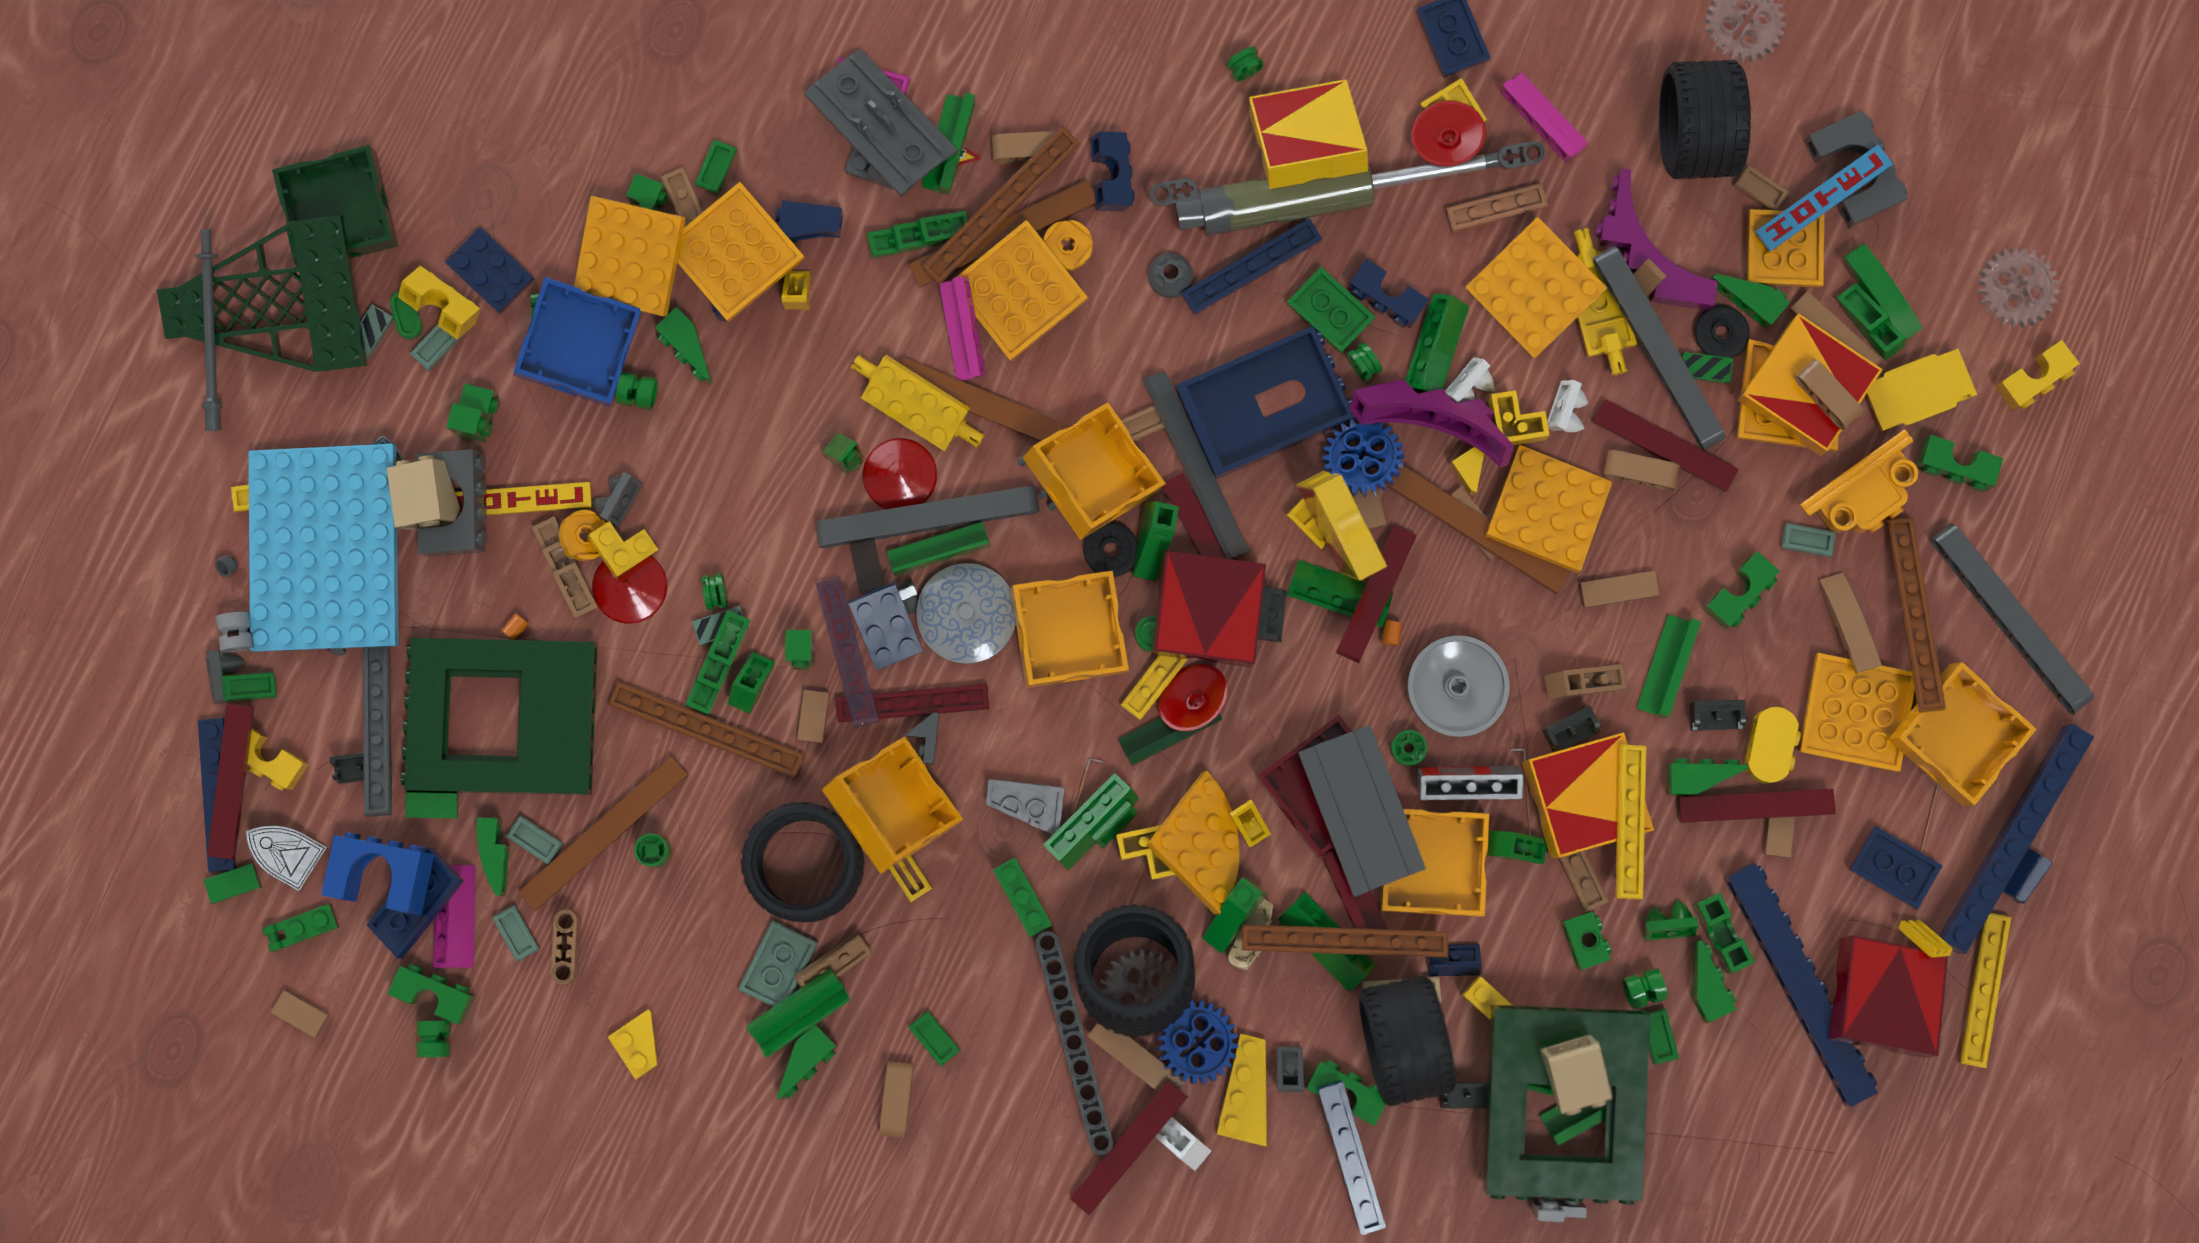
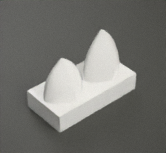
M1473 357L1445 390V393L1455 403H1461L1475 399L1472 390L1473 386L1483 391L1493 392L1494 382L1488 371L1490 365L1484 359Z
M1575 380L1560 382L1547 420L1548 429L1566 432H1578L1584 429L1580 418L1572 412L1573 408H1581L1588 404L1586 395L1580 389L1582 383Z

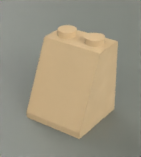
M433 455L421 456L418 458L419 461L412 463L411 460L397 461L396 466L387 468L395 528L417 531L418 528L443 527L453 523L460 516L461 509L443 460L434 459Z
M1591 1035L1540 1049L1558 1110L1562 1114H1577L1582 1111L1581 1108L1589 1105L1592 1108L1600 1107L1606 1104V1100L1612 1099L1600 1045Z

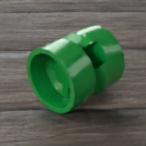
M622 372L616 389V403L631 406L635 403L637 408L651 411L657 397L658 379L646 376L638 379L637 374Z
M649 833L637 840L634 853L639 863L648 867L658 868L668 863L671 858L672 848L666 838Z
M1658 968L1643 972L1642 977L1635 974L1622 978L1624 992L1632 1010L1647 1006L1648 1001L1658 1003L1668 999L1666 985Z
M417 1021V1036L420 1037V1041L416 1045V1057H450V1042L447 1041V1037L451 1034V1021Z

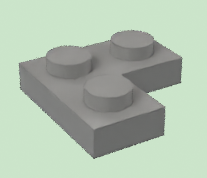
M1539 1197V1200L1531 1201V1210L1538 1221L1564 1222V1217L1586 1218L1587 1208L1581 1202H1569L1567 1198L1564 1201H1544L1541 1199L1542 1197Z

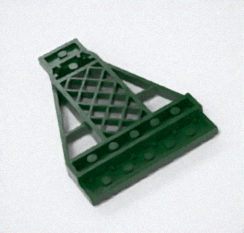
M343 215L289 222L212 267L213 274L256 249L259 264L257 272L219 277L213 276V293L219 285L229 292L223 303L213 296L214 303L219 306V309L214 314L215 345L314 372L367 366ZM291 229L294 237L297 266L275 270L268 269L263 245ZM202 273L178 287L157 289L165 339L187 337L205 342ZM287 274L282 283L271 275ZM292 276L301 283V287L296 294L285 286ZM263 277L257 286L247 278ZM239 280L233 289L223 281ZM267 280H270L278 287L271 297L261 290ZM243 282L254 290L247 300L237 293ZM282 290L292 297L286 308L275 300ZM302 293H303V298H304V300H302V299L300 298V295H301ZM257 294L268 301L261 311L251 304ZM233 296L244 304L237 314L227 307ZM296 301L305 307L306 310L300 319L290 312ZM271 305L282 311L276 322L265 314ZM247 308L258 315L252 324L241 318ZM223 310L234 318L227 328L217 321ZM286 315L296 322L279 325ZM261 319L272 325L255 328ZM237 321L247 328L231 331ZM216 326L223 332H217ZM307 328L310 334L314 365L282 356L278 336L279 331ZM266 332L271 336L273 353L235 344L224 339L225 337Z

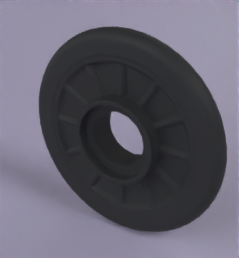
M1715 306L1706 310L1699 317L1695 327V337L1699 347L1705 354L1733 358L1739 355L1747 346L1750 336L1749 325L1745 317L1738 310L1729 306ZM1719 326L1726 327L1729 331L1728 338L1720 339L1716 335V328Z
M1108 523L1087 536L1084 543L1085 560L1096 573L1113 571L1114 577L1121 576L1134 566L1138 541L1133 532L1126 526L1118 523ZM1108 543H1114L1118 546L1119 551L1117 555L1110 557L1105 554L1104 547Z

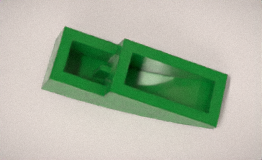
M1857 283L1853 284L1836 298L1855 327L1885 361L1905 347L1906 337L1889 321L1890 316Z
M477 817V843L483 870L495 895L506 897L510 846L500 844L502 820Z

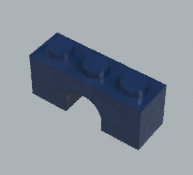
M1099 131L1090 138L1092 162L1103 163L1109 168L1111 180H1103L1094 186L1096 211H1125L1133 205L1135 196L1134 190L1131 188L1133 171L1132 166L1129 164L1131 147L1130 142L1127 140V132Z
M1365 259L1349 284L1348 289L1351 290L1350 293L1358 300L1363 301L1365 299L1372 304L1371 307L1378 313H1387L1392 316L1393 322L1400 327L1405 328L1407 326L1411 329L1429 298L1410 286H1407L1400 296L1390 297L1386 295L1382 290L1381 283L1387 271L1370 260Z

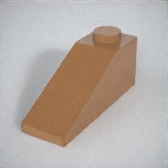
M1623 664L1563 670L1544 675L1549 700L1627 689Z

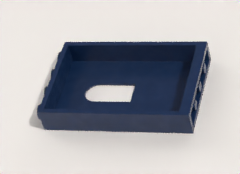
M1314 326L1176 385L1175 391L1216 480L1337 428L1342 423L1346 424L1354 418V415L1349 411L1352 400L1350 398L1346 399L1343 390H1346L1344 382L1340 376L1336 377L1333 370L1335 367L1334 360L1330 353H1325L1323 345H1325L1324 338L1320 331H1315ZM1291 380H1296L1303 384L1306 394L1300 403L1264 418L1255 395Z

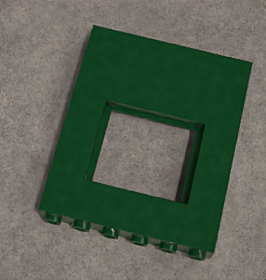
M411 638V644L407 646V658L410 659V669L406 671V684H409V695L406 694L404 700L405 709L408 710V720H404L403 724L404 735H407L406 745H403L402 759L406 760L405 770H402L401 785L404 786V790L458 793L592 795L598 644L580 641ZM451 677L520 678L517 756L448 755Z
M1491 1005L1483 1190L1486 1195H1490L1492 1199H1505L1506 1196H1516L1518 1200H1531V1197H1542L1541 1199L1544 1201H1557V1198H1567V1201L1577 1203L1583 1202V1199H1593V1202L1602 1204L1609 1203V1200H1619V1203L1627 1205L1635 1204V1201H1642L1651 1018L1647 1011ZM1591 1035L1600 1045L1612 1099L1606 1101L1604 1157L1524 1154L1527 1084L1551 1085L1540 1049Z

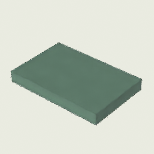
M772 920L738 990L772 1007L776 1006L795 992L799 983L794 976L807 967L818 942Z

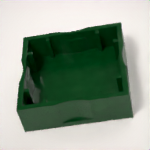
M370 145L335 153L321 160L303 161L272 169L279 201L284 210L287 224L292 221L343 215L350 259L399 246L377 154ZM290 229L287 231L294 264L297 266L294 237Z

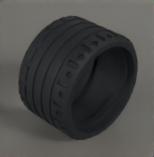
M1736 60L1672 62L1663 74L1659 98V138L1666 172L1673 179L1736 177L1745 167L1751 133L1750 95L1743 67Z
M808 802L788 803L778 806L777 809H772L764 814L761 820L754 824L748 833V838L745 839L741 853L743 854L741 872L744 875V883L755 902L768 911V913L778 918L803 923L827 919L844 909L847 903H850L854 898L858 887L861 885L864 874L863 866H865L862 847L840 815L824 806ZM798 821H815L826 825L839 839L844 851L845 864L843 875L837 887L823 900L811 905H791L776 896L768 886L763 872L764 852L774 834L784 826Z
M1122 905L1120 908L1115 907L1108 912L1105 911L1102 913V916L1096 917L1086 927V932L1083 931L1080 940H1078V950H1075V976L1081 1001L1084 1003L1086 1011L1093 1019H1096L1099 1025L1124 1036H1149L1150 1033L1154 1032L1156 1034L1163 1029H1167L1168 1025L1174 1024L1184 1014L1183 1011L1184 1009L1187 1010L1193 997L1192 992L1195 989L1194 954L1190 939H1187V933L1178 922L1175 923L1173 917L1167 915L1162 910L1158 911L1155 907H1147V905ZM1130 937H1144L1159 942L1173 955L1178 965L1173 984L1157 1000L1147 1004L1133 1006L1111 1000L1100 991L1093 979L1094 967L1098 958L1105 949L1119 940Z
M1423 975L1413 977V979H1404L1401 982L1395 981L1387 985L1381 984L1376 987L1372 986L1362 989L1358 996L1361 1023L1372 1072L1382 1102L1391 1107L1401 1103H1410L1413 1100L1419 1101L1427 1097L1433 1098L1438 1095L1442 1096L1452 1093L1456 1087L1454 1059L1441 1004L1431 979Z

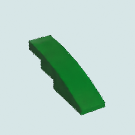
M962 211L920 218L917 222L893 225L891 229L868 232L865 236L871 259L946 243L968 221L967 212Z
M1862 243L1843 257L1858 285L1890 316L1889 321L1906 337V340L1923 328L1897 285L1865 243Z
M729 610L726 611L685 706L709 715L750 623L749 619Z

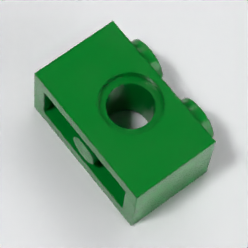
M1593 911L1561 921L1577 970H1583L1610 960L1609 954H1612L1611 947L1607 939L1603 940L1600 932L1603 929L1602 922L1598 915H1594ZM1585 933H1590L1594 938V942L1590 947H1586L1582 943V936Z

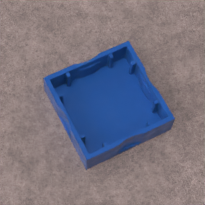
M545 277L527 335L524 338L513 371V376L610 407L641 314L640 308L610 298L593 296L580 288Z

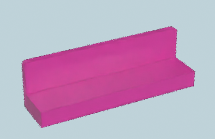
M1523 73L1518 74L1513 80L1509 79L1502 85L1500 90L1502 96L1566 164L1587 146L1588 142Z
M964 276L953 278V281L941 283L940 290L956 379L964 381L986 376L969 278Z
M450 865L464 882L434 919L433 968H472L474 966L475 866Z

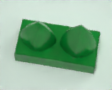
M1680 900L1674 903L1670 915L1671 919L1668 920L1659 909L1652 907L1646 916L1643 931L1645 941L1695 937L1699 927L1697 917H1692L1687 906Z

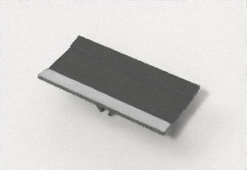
M861 49L848 56L804 93V96L901 197L934 168L958 152V149Z
M1371 725L1298 752L1354 897L1426 870Z

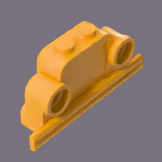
M1904 429L1800 504V507L1808 517L1817 512L1827 527L1833 532L1840 533L1852 529L1857 533L1869 530L1872 534L1884 525L1882 520L1887 516L1893 519L1904 511L1901 506L1908 500V493L1905 487L1914 484L1918 478L1917 466L1912 461L1907 460L1901 452L1902 449L1913 442L1912 437Z

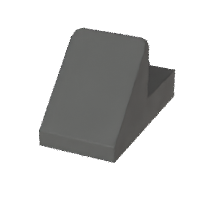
M854 148L845 173L892 190L893 188Z
M932 713L906 734V737L926 739L925 743L920 744L919 757L924 758L923 763L926 765H935L939 713Z
M1277 1047V1092L1303 1093V1047Z

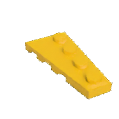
M1240 1034L1237 1044L1238 1048L1235 1053L1236 1058L1233 1061L1216 1134L1267 1147L1265 1039Z

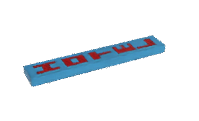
M1876 145L1756 230L1755 234L1770 253L1886 171L1893 163L1881 147Z

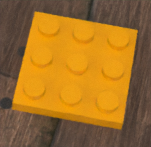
M1750 209L1748 211L1747 281L1768 286L1821 288L1824 282V214L1769 253L1755 234V231L1783 211Z

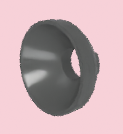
M1162 254L1149 267V285L1161 297H1180L1181 293L1190 288L1192 284V267L1179 254ZM1167 266H1174L1178 270V276L1174 279H1168L1163 274L1164 269Z

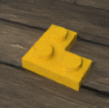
M610 521L587 536L615 578L658 551V548L645 529L623 542Z

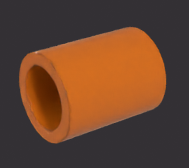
M515 613L501 631L512 640H516L529 623Z
M1385 620L1381 643L1399 646L1402 623Z

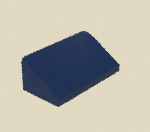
M2028 848L2003 893L2018 904H2024L2053 862Z
M1448 944V957H1429L1430 976H1478L1481 973L1480 944Z

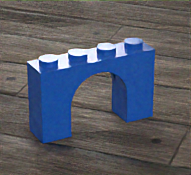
M345 832V837L334 835L321 893L322 896L357 902L365 868L373 859L382 856L387 860L392 871V882L386 909L422 915L435 854L425 853L426 847L411 844L409 849L403 848L404 843L388 840V845L381 844L382 839L367 836L366 841L360 840V834Z

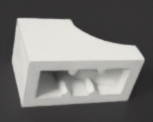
M1173 1117L1156 1136L1159 1141L1194 1171L1211 1152L1208 1147Z

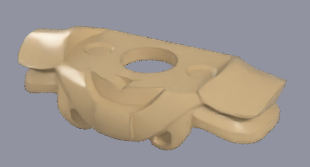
M1264 899L1245 925L1271 926L1273 904ZM1242 929L1230 950L1229 963L1238 969L1248 970L1262 951H1242Z

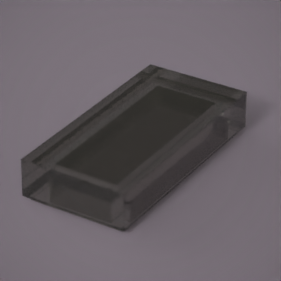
M875 539L850 544L860 594L883 587L884 582Z

